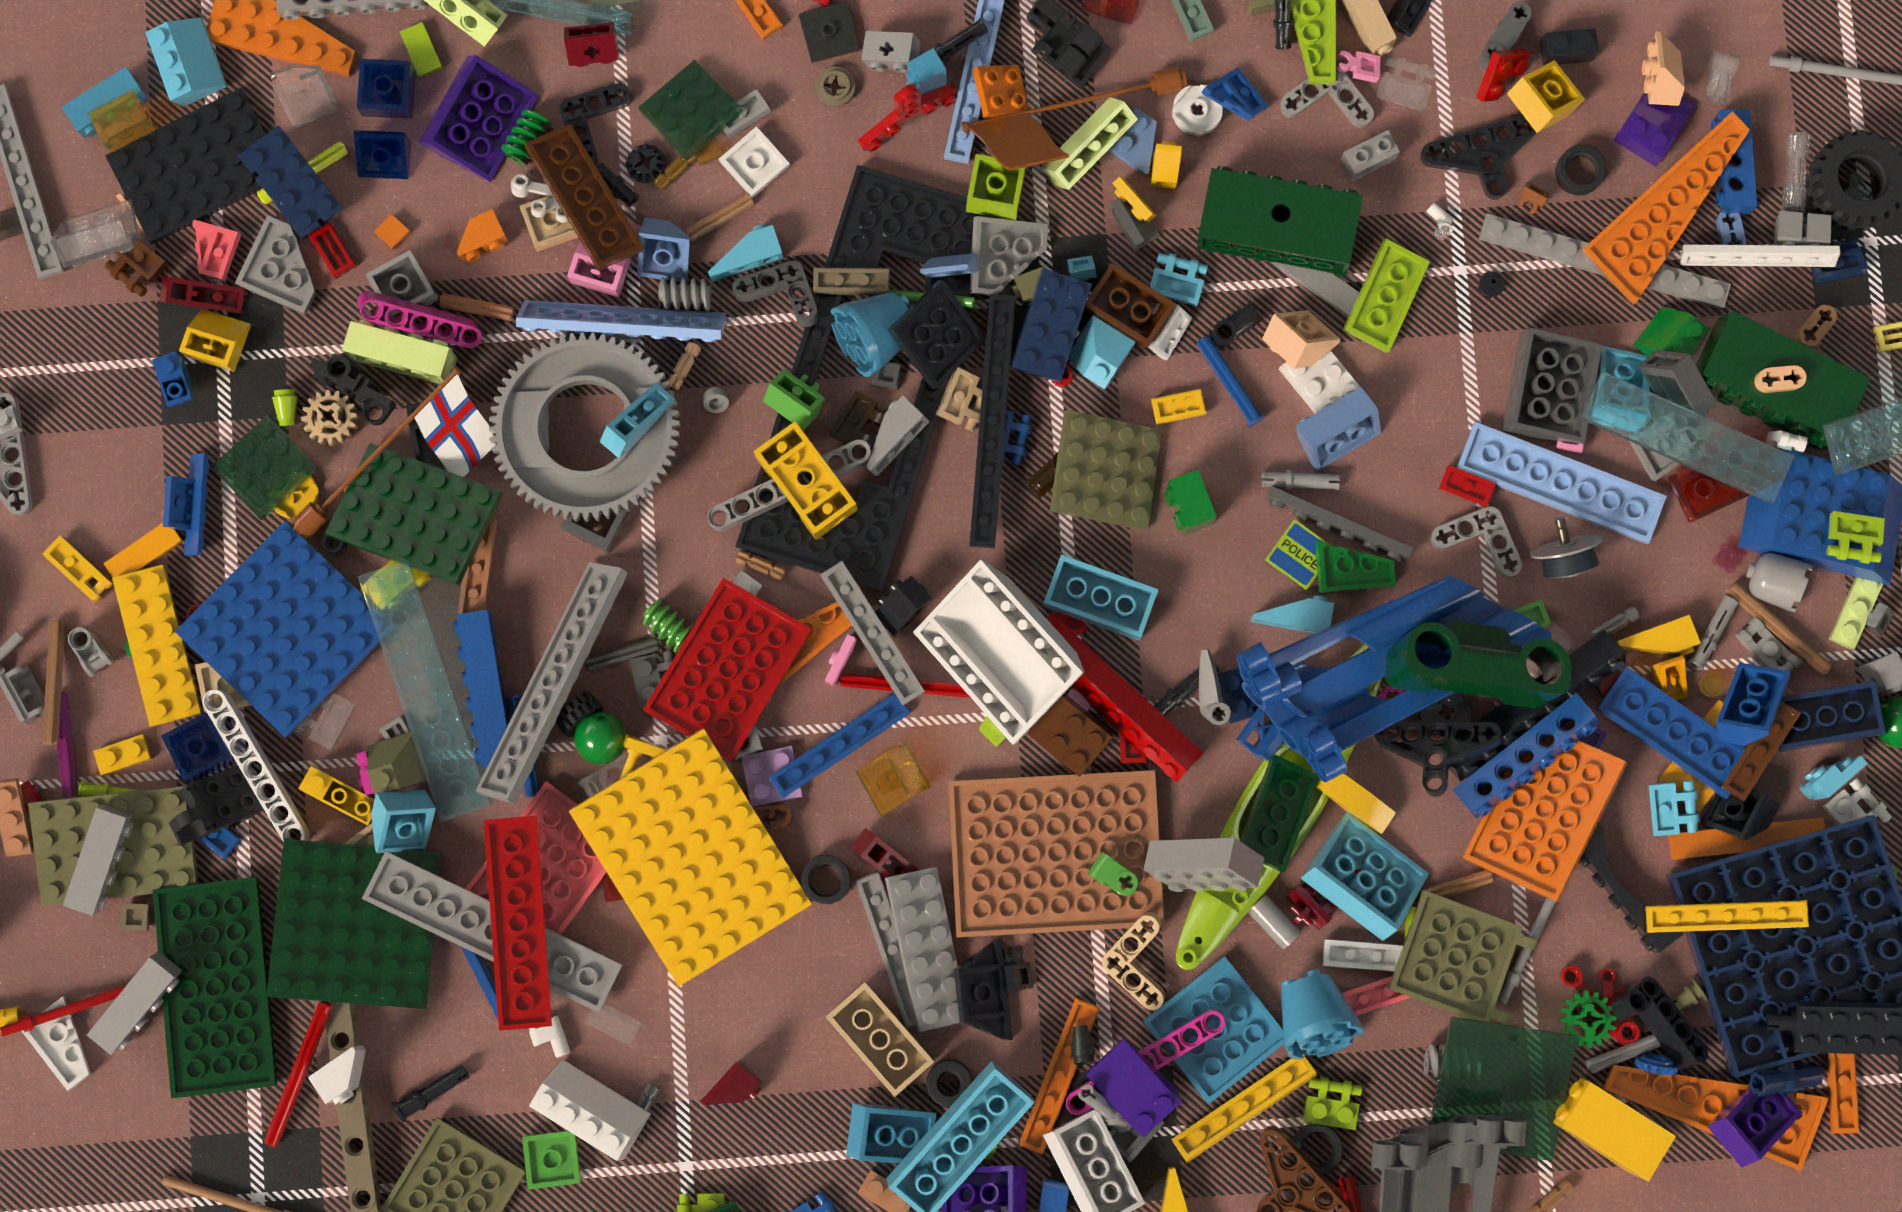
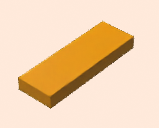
M161 523L103 564L112 577L140 571L184 541L175 529L164 528L163 523Z

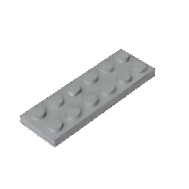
M937 867L886 877L885 880L917 1032L960 1023L954 969L958 965Z

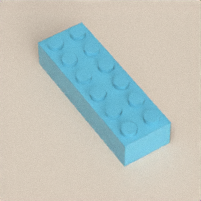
M991 1061L886 1178L889 1188L917 1212H937L1033 1105L1034 1100L1031 1094Z

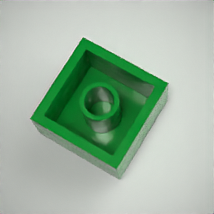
M1197 469L1169 480L1165 488L1166 492L1163 494L1168 507L1172 506L1175 516H1173V521L1178 531L1182 530L1183 535H1187L1213 525L1217 516L1199 470Z

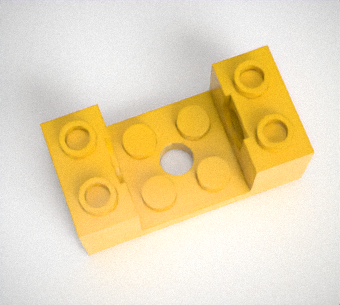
M793 422L753 451L757 461L768 476L773 478L816 540L857 511L855 501L796 422ZM801 472H809L812 475L811 483L801 485L797 480L798 475Z

